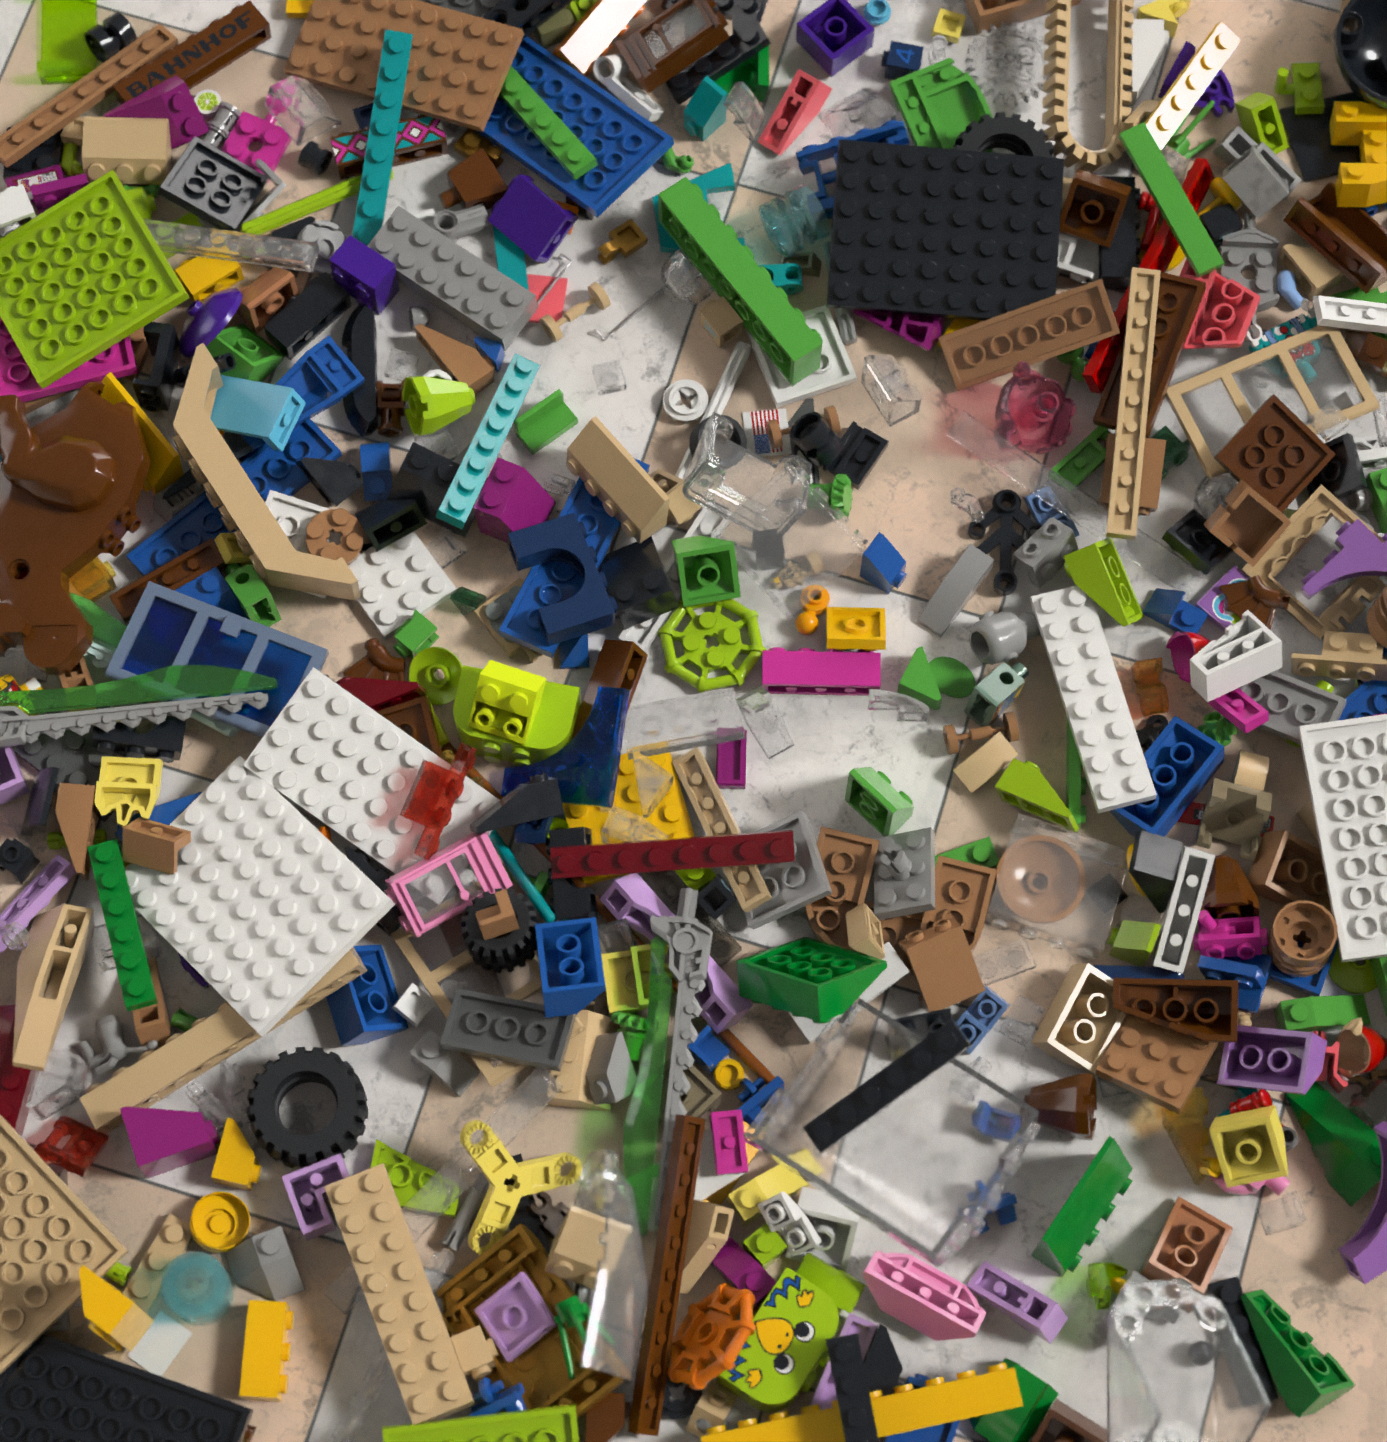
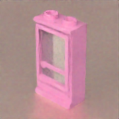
M487 832L472 833L386 879L385 883L388 889L384 892L397 905L401 913L398 920L405 933L410 932L418 938L421 934L462 913L467 905L472 907V900L475 897L479 899L484 897L483 892L489 890V893L492 894L495 893V889H508L513 884Z

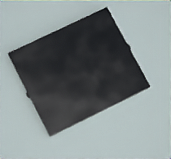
M1354 92L1324 98L1325 107L1322 114H1295L1294 106L1279 109L1280 118L1290 142V148L1294 153L1304 183L1338 175L1340 163H1361L1359 146L1331 145L1330 120L1334 101L1365 102Z

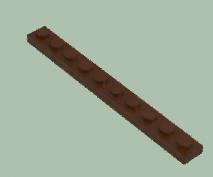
M676 1114L629 1417L628 1432L652 1436H658L706 1121V1119Z

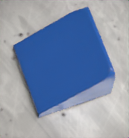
M478 336L475 337L474 342L477 351L482 357L486 355L493 363L495 371L499 372L505 357L503 345L500 342Z

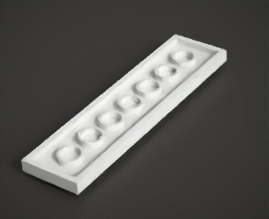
M1077 585L1031 596L1030 602L1097 813L1156 799L1157 794L1093 599Z

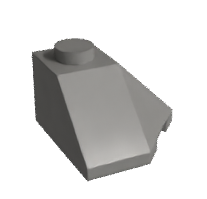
M282 1226L252 1236L225 1253L235 1283L251 1289L274 1301H279L305 1291L288 1238Z

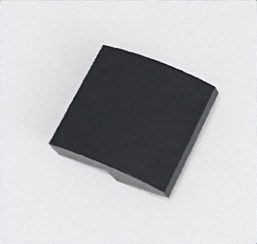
M45 768L36 773L21 835L32 837L34 830L45 833L53 794L58 780L59 768Z

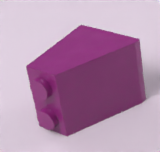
M498 457L473 509L481 533L508 543V533L548 521L556 501L524 467Z
M128 1106L120 1108L137 1165L147 1179L218 1153L216 1144H219L221 1141L216 1126L213 1125L211 1119L206 1120L201 1112Z

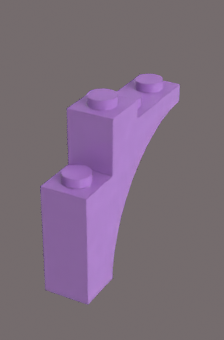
M1359 519L1352 524L1347 521L1336 532L1339 537L1336 539L1335 545L1341 551L1333 550L1322 561L1325 566L1318 573L1313 569L1301 581L1304 586L1300 592L1309 600L1324 588L1348 578L1359 576L1387 577V533L1382 537L1385 540L1382 543Z
M1385 1121L1374 1127L1381 1152V1178L1375 1202L1360 1229L1345 1245L1338 1249L1349 1274L1363 1284L1370 1282L1387 1271V1122Z

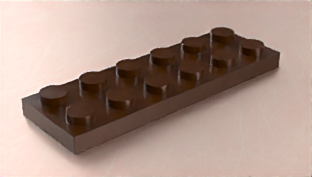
M1164 272L1160 273L1145 438L1150 436L1206 290L1204 282ZM1124 340L1093 417L1094 425L1116 430Z

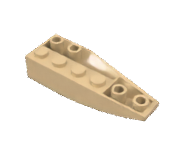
M62 904L34 918L17 962L13 1066L44 1072L94 934V909Z

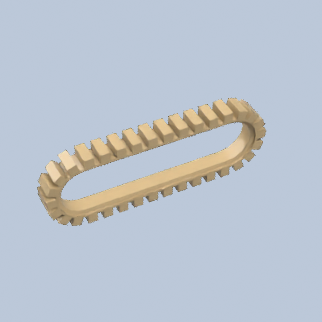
M1049 0L1045 4V13L1051 15L1045 19V29L1050 31L1044 37V44L1049 45L1044 50V60L1049 61V63L1044 66L1043 76L1049 78L1043 82V92L1049 94L1043 98L1042 108L1048 110L1042 114V124L1050 126L1045 130L1047 134L1045 141L1055 142L1053 145L1055 149L1053 156L1056 157L1062 153L1064 166L1070 168L1075 164L1074 172L1080 169L1086 172L1089 170V173H1097L1123 155L1122 152L1125 151L1118 137L1119 133L1124 131L1123 122L1131 115V108L1125 106L1131 103L1132 92L1126 91L1132 86V76L1126 74L1132 71V61L1127 58L1133 54V45L1127 43L1133 39V29L1127 27L1133 24V13L1128 11L1134 7V0H1108L1105 140L1101 150H1089L1082 147L1073 138L1068 126L1071 0Z

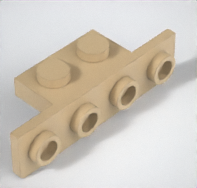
M1325 631L1322 655L1292 653L1291 655L1292 674L1304 677L1324 676L1333 679L1351 678L1362 681H1387V660L1383 659L1384 647L1371 634Z

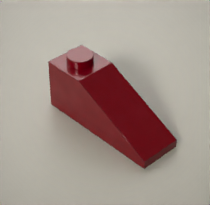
M346 677L336 682L374 711L428 695L426 689L417 682Z

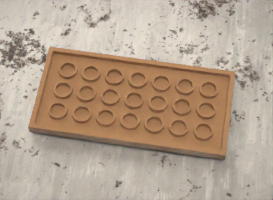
M419 0L313 1L283 71L286 76L374 101L385 29L413 34L402 109L480 132L484 131L524 36L522 29Z

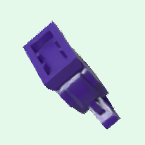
M1186 41L1162 84L1158 95L1159 98H1163L1195 54L1196 47L1190 42ZM1222 70L1218 71L1194 104V107L1202 110L1213 100L1215 104L1211 111L1217 118L1221 117L1223 110L1219 107L1220 105L1227 108L1228 114L1233 112L1235 107L1231 85Z

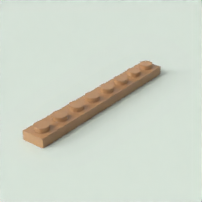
M160 23L3 133L0 136V163L6 168L11 166L115 92L113 86L120 79L137 72L145 63L156 60L169 48L178 46V39Z

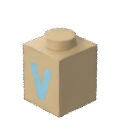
M723 296L716 301H708L700 311V324L719 348L743 333V320Z

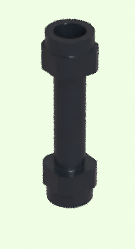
M230 353L213 357L219 367L220 374L233 370L236 366L235 358ZM191 365L174 371V380L178 385H185Z

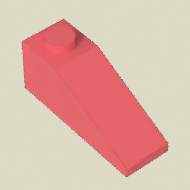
M798 69L757 142L781 156L817 116L832 88Z

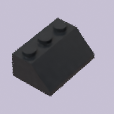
M413 442L400 467L387 500L414 499L426 520L464 538L476 517L472 508L463 529L435 517L460 464Z

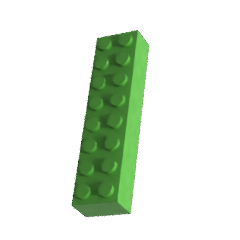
M684 177L659 193V223L719 297L723 296L743 320L745 329L788 382L794 386L820 368L823 343L817 330L809 328L805 323L806 320L803 313L798 308L791 306L785 291L781 287H776L771 281V276L764 266L759 267L755 262L750 248L746 245L742 246L737 240V234L729 224L725 225L717 208L705 201L700 187L696 183L692 184L687 177Z

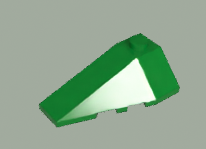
M1315 1081L1305 1095L1288 1093L1286 1098L1312 1145L1311 1149L1315 1157H1318L1325 1171L1324 1175L1329 1185L1352 1207L1380 1181L1381 1152L1376 1132Z
M1262 1289L1244 1293L1241 1296L1278 1392L1285 1400L1288 1409L1298 1418L1318 1412L1355 1386L1337 1360L1329 1353L1325 1356L1321 1354L1311 1344L1314 1338L1307 1332L1303 1334L1296 1330L1290 1324V1315Z

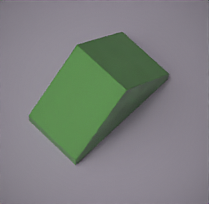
M918 647L899 682L897 693L935 711L940 709L942 697L923 647Z

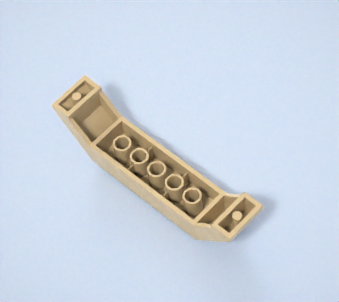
M204 343L198 345L173 423L176 435L172 438L180 457L184 462L188 460V464L191 467L190 471L199 485L204 483L203 487L207 492L206 496L213 508L220 507L218 510L222 515L221 519L229 532L235 531L234 535L237 539V545L245 556L251 555L249 556L252 562L251 566L261 579L265 578L271 586L355 601L361 597L358 580L343 557L333 560L295 550L212 422L211 415L217 389L223 387L219 367Z

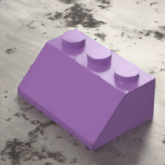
M1238 1025L1237 1043L1224 1042L1217 1084L1305 1095L1323 1070L1327 1041L1313 1032Z

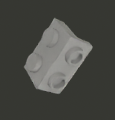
M1052 517L1021 545L1013 555L1017 561L1026 566L1031 583L1040 589L1064 566L1065 559L1063 556L1079 549L1073 529Z

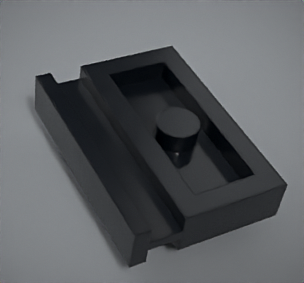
M853 421L841 438L843 441L841 452L832 462L824 465L823 470L834 474V477L837 474H846L851 480V486L859 490L888 447L889 441L865 427L858 426Z

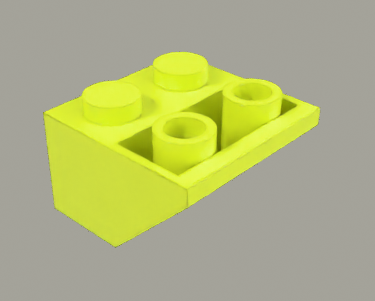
M490 660L479 675L468 726L525 744L538 712L547 678Z

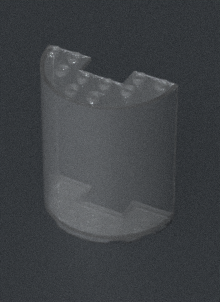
M858 998L844 1014L831 1018V1021L827 1023L815 1039L816 1052L786 1091L781 1087L777 1089L743 1134L745 1142L932 1265L940 1267L964 1247L971 1235L977 1237L986 1223L983 1220L989 1211L994 1213L1003 1199L1000 1194L1010 1177H1013L1022 1162L1020 1159L1028 1142L1033 1140L1041 1125L1037 1123L1040 1111L954 1058L824 1153H819L803 1127L924 1040L921 1036Z

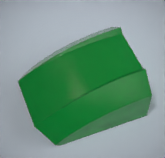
M1005 1358L1002 1363H1006L1007 1369L1015 1368L1023 1406L971 1417L969 1420L973 1429L991 1442H1028L1059 1393L1018 1363Z

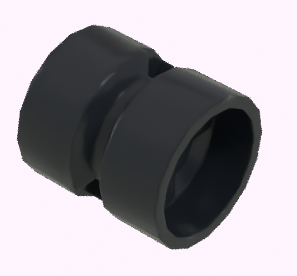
M115 12L104 19L102 25L97 24L84 33V39L89 50L102 63L137 39L132 25L119 12Z
M810 412L803 415L791 428V439L801 450H804V454L815 466L827 465L842 450L843 441L829 428L828 423L818 412Z

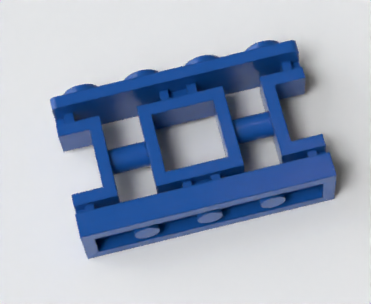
M887 121L881 127L875 129L864 128L858 130L855 135L845 138L842 136L834 137L828 143L821 145H807L801 151L795 153L799 162V169L803 175L815 172L819 192L806 195L809 213L815 223L833 218L834 196L828 197L826 185L835 182L836 170L823 174L819 162L834 157L837 165L839 139L883 143L887 140L888 144H909L907 128L903 121Z

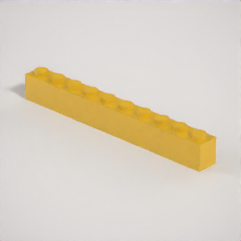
M1006 1363L988 1366L987 1374L976 1376L975 1370L957 1373V1380L945 1383L944 1377L925 1380L926 1387L913 1390L912 1383L893 1387L895 1394L883 1397L881 1390L870 1392L878 1438L1023 1406L1015 1368L1007 1369ZM837 1400L831 1401L832 1408L820 1410L819 1404L800 1408L801 1415L788 1417V1412L784 1411L769 1415V1422L757 1424L756 1418L737 1422L738 1428L726 1431L725 1425L707 1428V1435L701 1436L702 1442H846Z

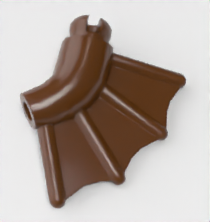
M1259 575L1249 578L1246 582L1219 586V590L1227 598L1228 607L1226 610L1228 612H1233L1241 620L1242 614L1249 610L1270 630L1277 608L1285 610L1289 605V594H1282L1279 590L1265 586Z
M372 638L364 644V648L367 650L366 656L343 672L344 676L351 678L405 681L403 672H405L406 661L404 658L391 656L385 646L380 645L377 638Z

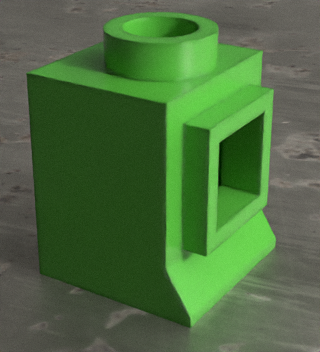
M415 609L413 618H408L395 631L396 643L393 645L394 650L401 657L406 658L408 656L413 660L420 651L431 647L439 638L435 633L437 627Z

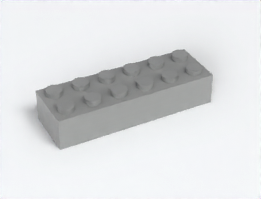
M400 206L394 210L368 244L369 248L395 264L400 283L482 337L500 342L505 352L539 308L535 294Z

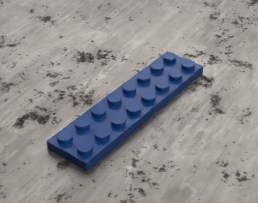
M308 419L294 427L283 452L272 450L266 443L241 462L240 465L264 502H266L270 490L292 497L310 482L295 463L298 458L308 457L336 461L342 456V452L311 419ZM206 491L126 555L128 561L142 576L149 574L210 538L214 541L220 533L235 532L234 530L232 532L228 531L221 519L222 515L218 510L220 507L213 508L206 496Z
M635 459L648 473L650 465ZM579 477L559 517L574 513L577 521L583 522L587 532L585 540L588 547L593 546L598 561L595 564L598 569L621 523L615 516L611 517L608 515L602 501L587 491L584 481ZM550 561L533 566L499 629V635L552 658L560 643L547 646L538 623V609L567 600L576 595L584 584L580 573L573 566L560 561Z

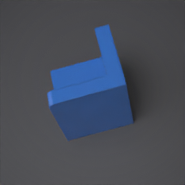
M707 1025L698 1034L699 1036L695 1043L689 1044L687 1048L693 1056L695 1063L710 1075L716 1065L730 1054V1050L712 1034L713 1029Z

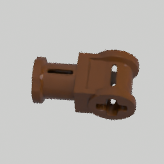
M377 381V405L379 416H381L378 434L381 436L397 438L404 433V429L401 426V416H405L404 409L407 406V401H403L402 397L404 381L401 383Z

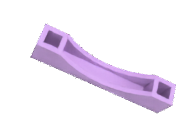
M630 873L616 879L602 895L600 901L619 922L643 934L654 944L665 945L652 932L650 917L652 915L656 917L675 915L638 873ZM709 956L707 976L704 981L706 986L702 993L695 994V998L702 1008L700 1015L719 1034L737 1024L753 1004L748 998L739 996V988L713 958Z

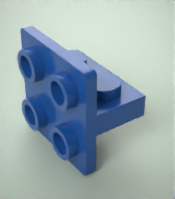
M1266 954L1255 955L1249 960H1243L1238 956L1218 959L1201 955L1197 967L1205 977L1204 980H1238L1239 1010L1257 1013L1273 958Z

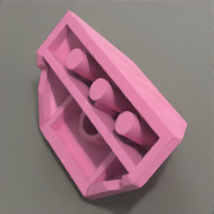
M875 1251L862 1274L880 1310L935 1341L975 1337L987 1314L983 1307L979 1306L976 1298L965 1284L911 1254H884L882 1251Z

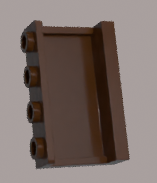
M1332 182L1327 183L1320 194L1313 199L1307 201L1302 197L1296 201L1283 221L1355 285L1367 294L1387 281L1386 229L1360 207H1337L1336 188Z

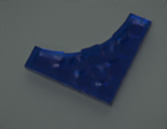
M598 686L592 710L577 735L563 749L543 761L521 767H505L501 796L505 797L521 783L530 782L529 776L547 773L548 777L557 778L562 804L612 809L630 690Z

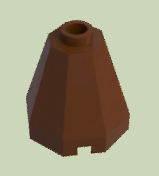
M1227 855L1215 856L1200 910H1207L1213 919L1259 916L1260 913L1258 897L1237 860Z
M1080 1073L1033 1087L1030 1094L1024 1097V1112L1029 1114L1032 1122L1080 1140H1093L1096 1128V1118L1093 1117L1094 1110H1097L1096 1079L1093 1078V1074Z

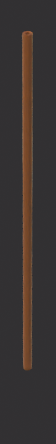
M450 742L442 746L441 751L464 775L499 800L503 799L493 786ZM546 843L534 844L533 846L551 863V856H548L546 851ZM572 877L573 883L578 888L590 887L587 883H584L581 877ZM596 893L597 912L631 947L646 945L629 926L619 922L600 901L601 897ZM675 979L665 981L676 993L678 992V983ZM699 1015L700 1018H701L707 1025H709V1024L706 1022V1020H705L701 1015ZM729 1029L717 1034L758 1077L765 1081L766 1085L775 1078Z

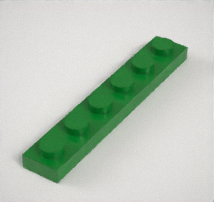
M117 839L89 846L87 848L125 1007L130 1012L158 1004L119 842Z

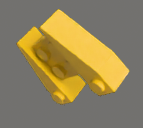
M1334 101L1330 120L1331 145H1357L1360 147L1361 163H1340L1335 185L1337 207H1369L1386 203L1387 109L1366 102Z

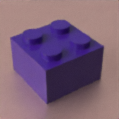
M827 0L797 23L796 41L830 77H833L873 47L875 29L847 0Z
M351 235L347 237L329 259L333 279L351 297L356 299L359 305H366L379 315L400 291L395 264Z

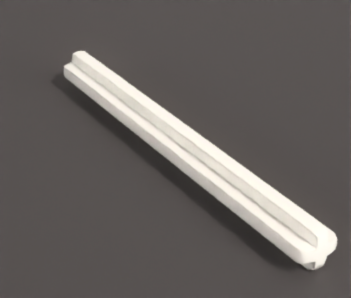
M743 341L737 343L701 421L714 415H722L751 353V345ZM716 427L706 431L704 437L706 447ZM689 447L675 475L685 480L688 486L698 467Z

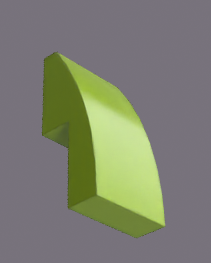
M806 1253L796 1272L831 1296L837 1307L849 1313H852L866 1287L865 1284L842 1269H835L812 1253Z

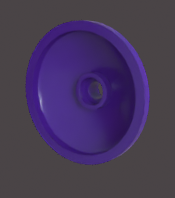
M225 289L212 293L201 302L195 300L188 307L186 313L189 315L182 326L179 342L180 353L184 357L189 358L193 356L196 347L202 343L207 346L228 324L243 298V294L238 289Z

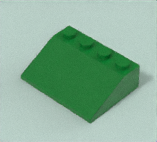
M802 937L736 961L739 996L751 999L753 1003H763L772 1006L774 1010L790 1012L795 1017L811 1019L817 1024L828 1023L831 1021V1018L844 1014L887 968V961L832 944L829 945L809 937Z
M1111 1136L1107 1138L1031 1255L1062 1277L1067 1269L1072 1273L1083 1258L1078 1252L1084 1244L1088 1247L1091 1246L1100 1232L1095 1229V1226L1100 1219L1107 1221L1116 1205L1111 1203L1117 1193L1123 1196L1133 1181L1128 1178L1133 1169L1114 1138Z

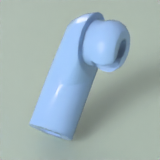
M1290 270L1281 271L1277 276L1278 292L1297 310L1301 307V301L1304 298L1296 290V276Z

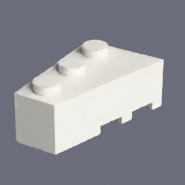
M1249 610L1245 611L1242 614V619L1235 626L1230 624L1225 629V634L1217 641L1213 639L1190 659L1191 687L1209 702L1282 668V641Z

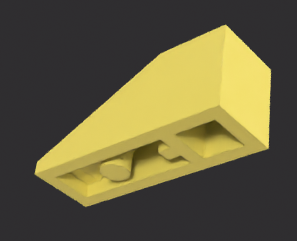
M803 1151L728 1194L727 1202L732 1209H735L734 1213L742 1225L746 1227L763 1216L758 1207L759 1203L783 1191L792 1197L801 1191L802 1186L808 1187L822 1178L807 1153Z

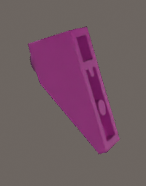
M728 1236V1240L710 1263L731 1287L739 1290L748 1289L753 1293L755 1297V1302L752 1305L753 1310L766 1300L777 1283L730 1236Z

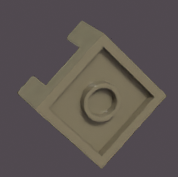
M1214 778L1198 826L1196 846L1210 849L1213 837L1241 845L1240 857L1254 861L1263 825L1267 823L1271 812L1273 794Z
M671 1058L635 1092V1102L644 1111L649 1110L663 1125L665 1121ZM694 1065L690 1069L688 1068L683 1071L691 1088L687 1095L680 1096V1100L687 1111V1116L700 1118L708 1109L712 1111L722 1102V1093Z

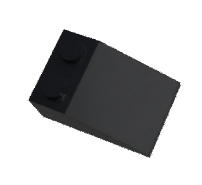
M652 536L640 544L634 542L605 555L600 566L608 583L609 594L615 598L618 609H616V612L625 629L679 607Z

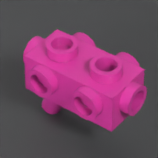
M1202 910L1198 917V933H1194L1193 936L1194 951H1200V955L1218 959L1238 956L1243 960H1249L1255 955H1262V947L1268 946L1267 928H1261L1260 916L1213 919L1207 910Z

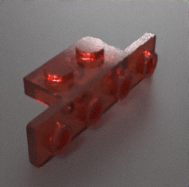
M461 743L449 770L423 759L400 813L401 816L425 826L414 851L415 855L429 860L438 850L440 845L439 837L443 828L451 820L453 804L462 794L464 788L463 781L467 772L474 766L476 748Z

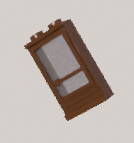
M679 0L633 34H630L623 41L619 39L615 42L637 81L648 94L730 38L724 28L728 25V22L720 10L716 13L713 10L717 6L714 0Z

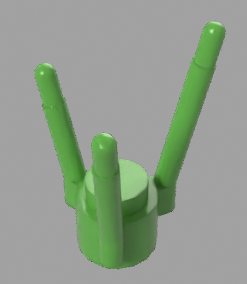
M1213 100L1202 109L1181 134H1178L1190 114L1189 111L1161 150L1169 161L1177 163L1180 160L1182 163H1185L1190 157L1216 142L1215 138H1211L1189 151L1190 142L1186 138L1214 106L1215 102Z

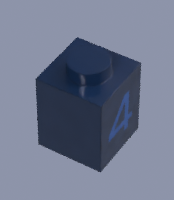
M891 41L889 51L884 50L881 67L885 68L884 78L896 80L920 70L924 47Z

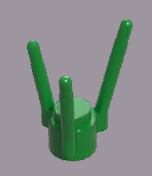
M578 1295L567 1298L555 1305L558 1314L554 1316V1319L559 1329L565 1364L570 1380L575 1379L565 1324L568 1329L576 1328L590 1356H594L595 1351L582 1325L585 1321L584 1316L607 1345L612 1343L609 1336L590 1312L586 1302L581 1303Z

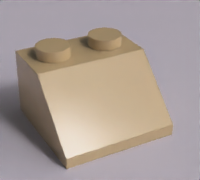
M572 1205L552 1242L545 1271L555 1274L560 1278L584 1285L587 1288L604 1292L615 1272L631 1227Z

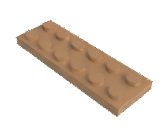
M1101 278L938 338L956 389L959 391L1120 334V330Z

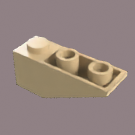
M694 1199L680 1293L688 1294L728 1240L735 1209Z

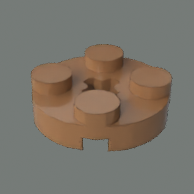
M343 508L320 512L307 526L306 548L309 554L333 560L343 557L347 565H350L358 558L363 547L364 532L360 522ZM335 532L342 535L339 545L327 541L330 533Z

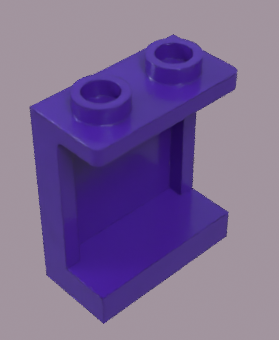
M518 175L509 182L507 186L508 191L503 198L498 200L492 207V214L488 221L534 261L548 262L579 217L571 210L562 209L533 184L534 179L530 176Z

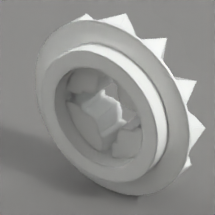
M689 379L673 382L667 387L663 395L665 412L674 421L680 420L685 424L688 421H697L705 413L708 406V394L705 388L698 382ZM680 394L687 400L692 399L691 409L687 408L686 405H679L681 403Z

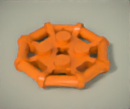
M722 1283L716 1287L714 1292L696 1304L691 1303L688 1306L689 1312L675 1336H673L670 1367L667 1372L672 1382H682L690 1385L693 1390H701L705 1388L707 1382L727 1369L731 1371L735 1367V1359L748 1337L753 1335L756 1329L753 1323L752 1308L755 1297L750 1290H739L731 1287L728 1283ZM740 1312V1320H737L736 1315Z

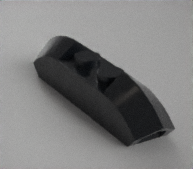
M358 305L344 327L342 346L349 348L347 349V358L365 378V382L343 398V405L352 427L360 436L364 437L372 435L379 427L377 405V331L374 311L366 305Z

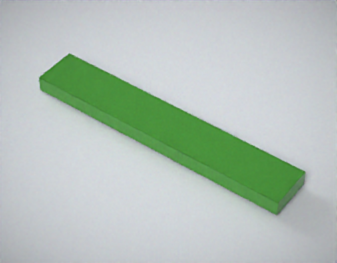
M1145 122L1119 133L1118 138L1196 276L1199 278L1223 267L1224 261Z

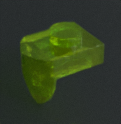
M1111 1262L1089 1263L1086 1289L1088 1297L1094 1298L1097 1310L1110 1309L1112 1289L1110 1280L1114 1277L1122 1278L1127 1274L1128 1271L1123 1266Z

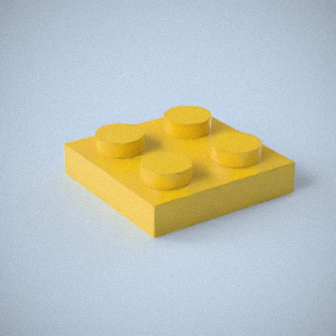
M827 607L826 648L840 651L847 649H864L866 651L886 650L885 608Z

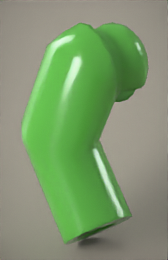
M672 147L661 156L667 169L680 174L690 172L694 165V160L691 156H676Z

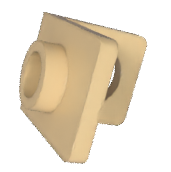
M711 1380L696 1404L686 1430L701 1438V1436L707 1435V1431L699 1428L697 1425L698 1419L709 1421L712 1427L723 1425L738 1396L721 1384Z

